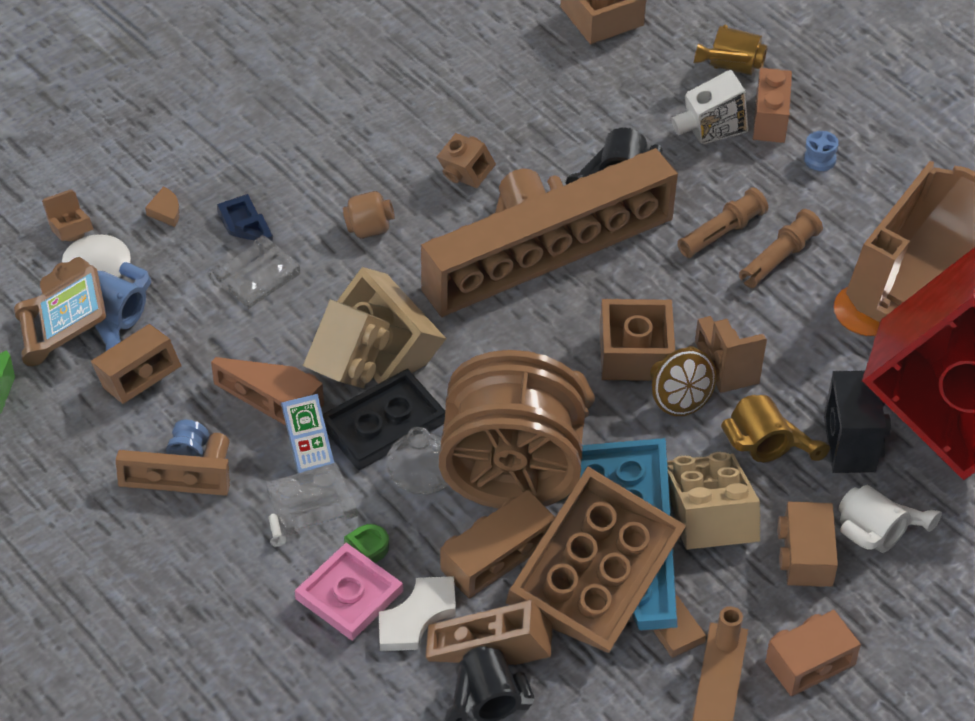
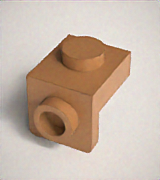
M70 189L42 200L50 229L61 241L78 240L84 237L86 232L93 230L90 217L80 208L74 190Z

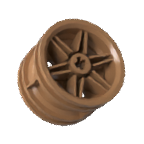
M491 351L477 355L462 363L453 372L447 388L446 412L439 452V470L443 479L454 491L478 504L497 509L507 499L517 497L526 490L544 506L552 505L567 497L580 480L582 437L587 396L582 381L575 372L563 363L530 351Z

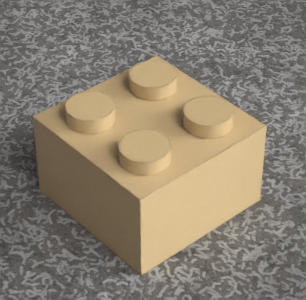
M330 299L303 366L341 383L364 388L365 384L369 383L375 374L376 364L374 362L379 350H382L389 340L390 331L388 328L390 323Z

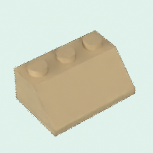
M362 267L337 300V302L390 323L388 328L390 331L389 340L386 346L379 350L374 362L376 364V371L373 378L378 384L407 368L413 373L426 366L447 339L386 273Z

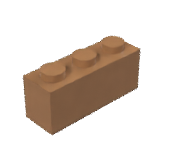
M528 490L517 497H511L498 510L489 516L479 518L470 529L459 536H452L440 548V570L447 577L454 576V584L470 599L531 557L554 521L555 516Z

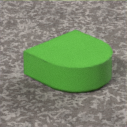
M366 524L344 536V544L348 543L374 563L383 559L389 551V536L381 526Z

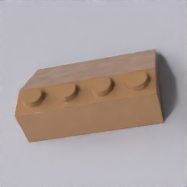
M587 467L510 588L505 603L513 605L532 600L552 623V629L609 653L686 525L590 467Z

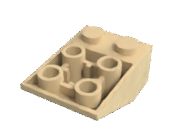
M714 452L706 457L678 456L673 460L667 461L669 494L675 519L686 525L680 535L686 549L760 542V500L734 454Z

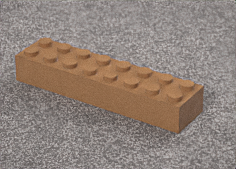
M655 148L643 154H637L633 158L616 165L608 166L604 170L587 177H581L560 188L552 189L543 195L523 201L509 209L491 214L487 218L462 226L448 234L433 238L421 244V291L442 318L673 220L678 173Z

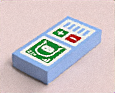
M318 394L281 402L297 473L300 474L335 465Z

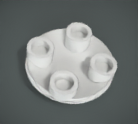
M102 234L90 235L76 240L66 249L62 257V262H70L76 257H81L90 265H93L97 271H105L119 278L125 277L119 272L121 264L124 262L130 263L131 260L129 249L121 240Z

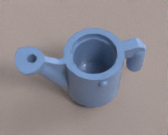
M128 262L121 264L119 272L121 275L135 280L134 283L125 281L105 271H98L106 318L94 327L105 342L106 351L121 342L119 334L121 328L129 329L139 320L146 303L145 292L151 284V278L146 270Z

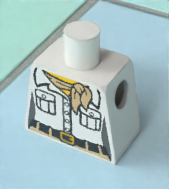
M728 70L688 91L685 95L686 112L671 117L672 125L677 135L692 130L698 141L702 144L748 132L745 89L733 71Z

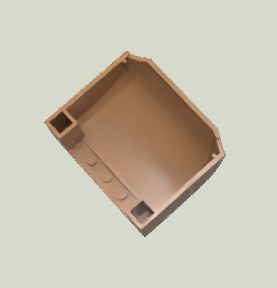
M928 162L862 247L846 294L858 311L880 322L887 314L975 247V172L969 168L955 165L953 170L934 167V162Z

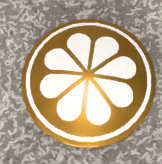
M692 346L673 351L662 361L656 362L650 370L654 401L662 411L672 416H687L701 409L710 399L716 384L714 363L706 353Z

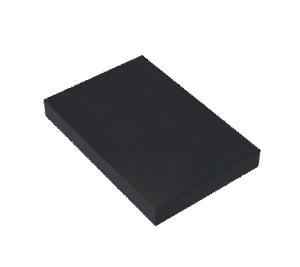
M407 368L323 413V419L327 434L357 470L360 471L443 425L446 411Z

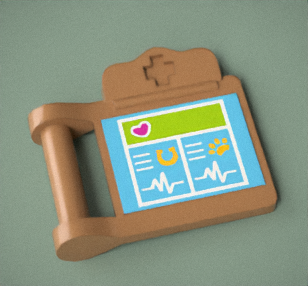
M76 257L70 262L57 264L52 272L44 276L40 281L43 294L36 298L21 301L15 305V317L21 323L24 349L21 354L25 365L36 366L41 364L51 351L106 318L98 271L81 257ZM38 313H40L44 342L40 343L37 340L34 318Z

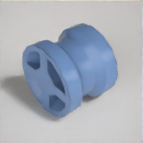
M816 131L809 134L806 138L807 150L804 154L806 165L816 171H827L833 168L836 164V152L838 150L839 141L837 137L827 131Z
M185 419L176 422L172 431L173 438L169 440L166 447L167 454L202 457V447L206 445L209 437L208 430L205 426L193 420Z

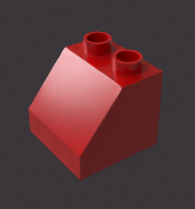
M975 247L881 319L862 379L963 481L975 473Z

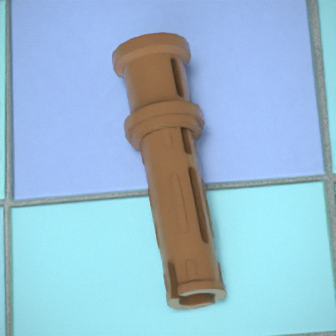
M752 187L746 190L745 195L737 201H729L724 205L723 211L677 241L680 252L685 257L691 258L694 254L715 242L732 229H743L750 219L756 215L762 216L767 213L769 206L765 196L757 188Z
M802 209L796 215V220L790 225L783 226L779 230L778 238L739 272L741 280L748 275L751 276L744 284L747 287L755 288L790 253L800 252L805 247V242L811 236H818L823 231L820 218L811 210Z

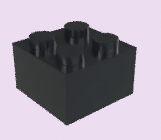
M833 371L824 412L827 441L830 446L829 454L832 473L876 472L879 458H884L885 456L884 437L890 435L891 419L889 414H884L883 407L885 403L862 381L865 371Z

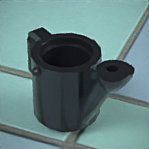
M621 127L614 129L608 134L604 147L579 173H574L567 177L566 185L581 177H587L604 170L608 166L633 158L637 154L645 153L647 151L646 138L640 132L631 128ZM658 144L650 147V150L656 148L661 154L663 152L662 147Z
M482 646L468 651L456 667L457 681L453 705L448 708L444 721H467L470 709L474 719L477 721H498L511 715L516 710H528L534 702V694L525 673L520 671L512 675L504 654L498 649Z

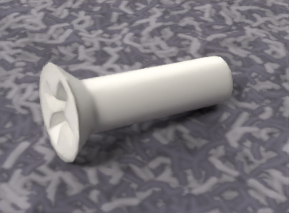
M271 514L268 517L273 536L270 544L279 547L284 545L287 539L281 534L278 516Z

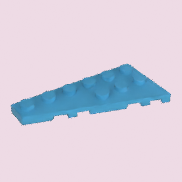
M665 438L582 445L580 478L587 467H590L671 516ZM673 548L632 614L639 630L678 628Z

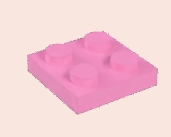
M345 543L295 590V599L353 641L379 616V611H384L403 592V583L351 545Z

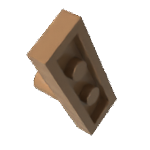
M222 433L211 434L208 437L203 457L118 450L116 457L118 486L227 496L230 487L229 461L226 459L230 443L229 438Z
M728 606L720 611L718 623L710 622L692 721H733L749 630L741 628L743 614L736 607Z

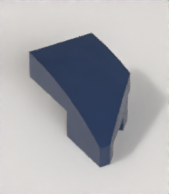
M248 194L217 204V212L231 236L267 243L273 241V235L262 213H257Z

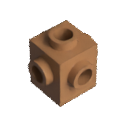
M458 133L453 135L437 155L446 178L454 183L462 182L475 188L479 187L496 165L485 143H482L474 136L468 138Z

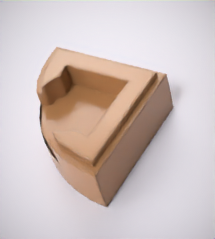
M163 186L145 207L146 216L175 227L179 221V202L176 195Z

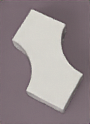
M454 576L416 578L414 590L405 602L393 609L379 611L380 651L419 650L421 637L428 629V625L456 616Z

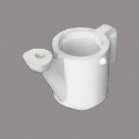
M864 485L860 489L857 487L852 488L846 493L839 505V512H841L840 523L842 524L840 532L860 547L869 550L877 549L882 553L890 550L899 541L910 524L923 526L930 532L935 529L942 516L941 511L927 510L922 512L895 503L870 485Z

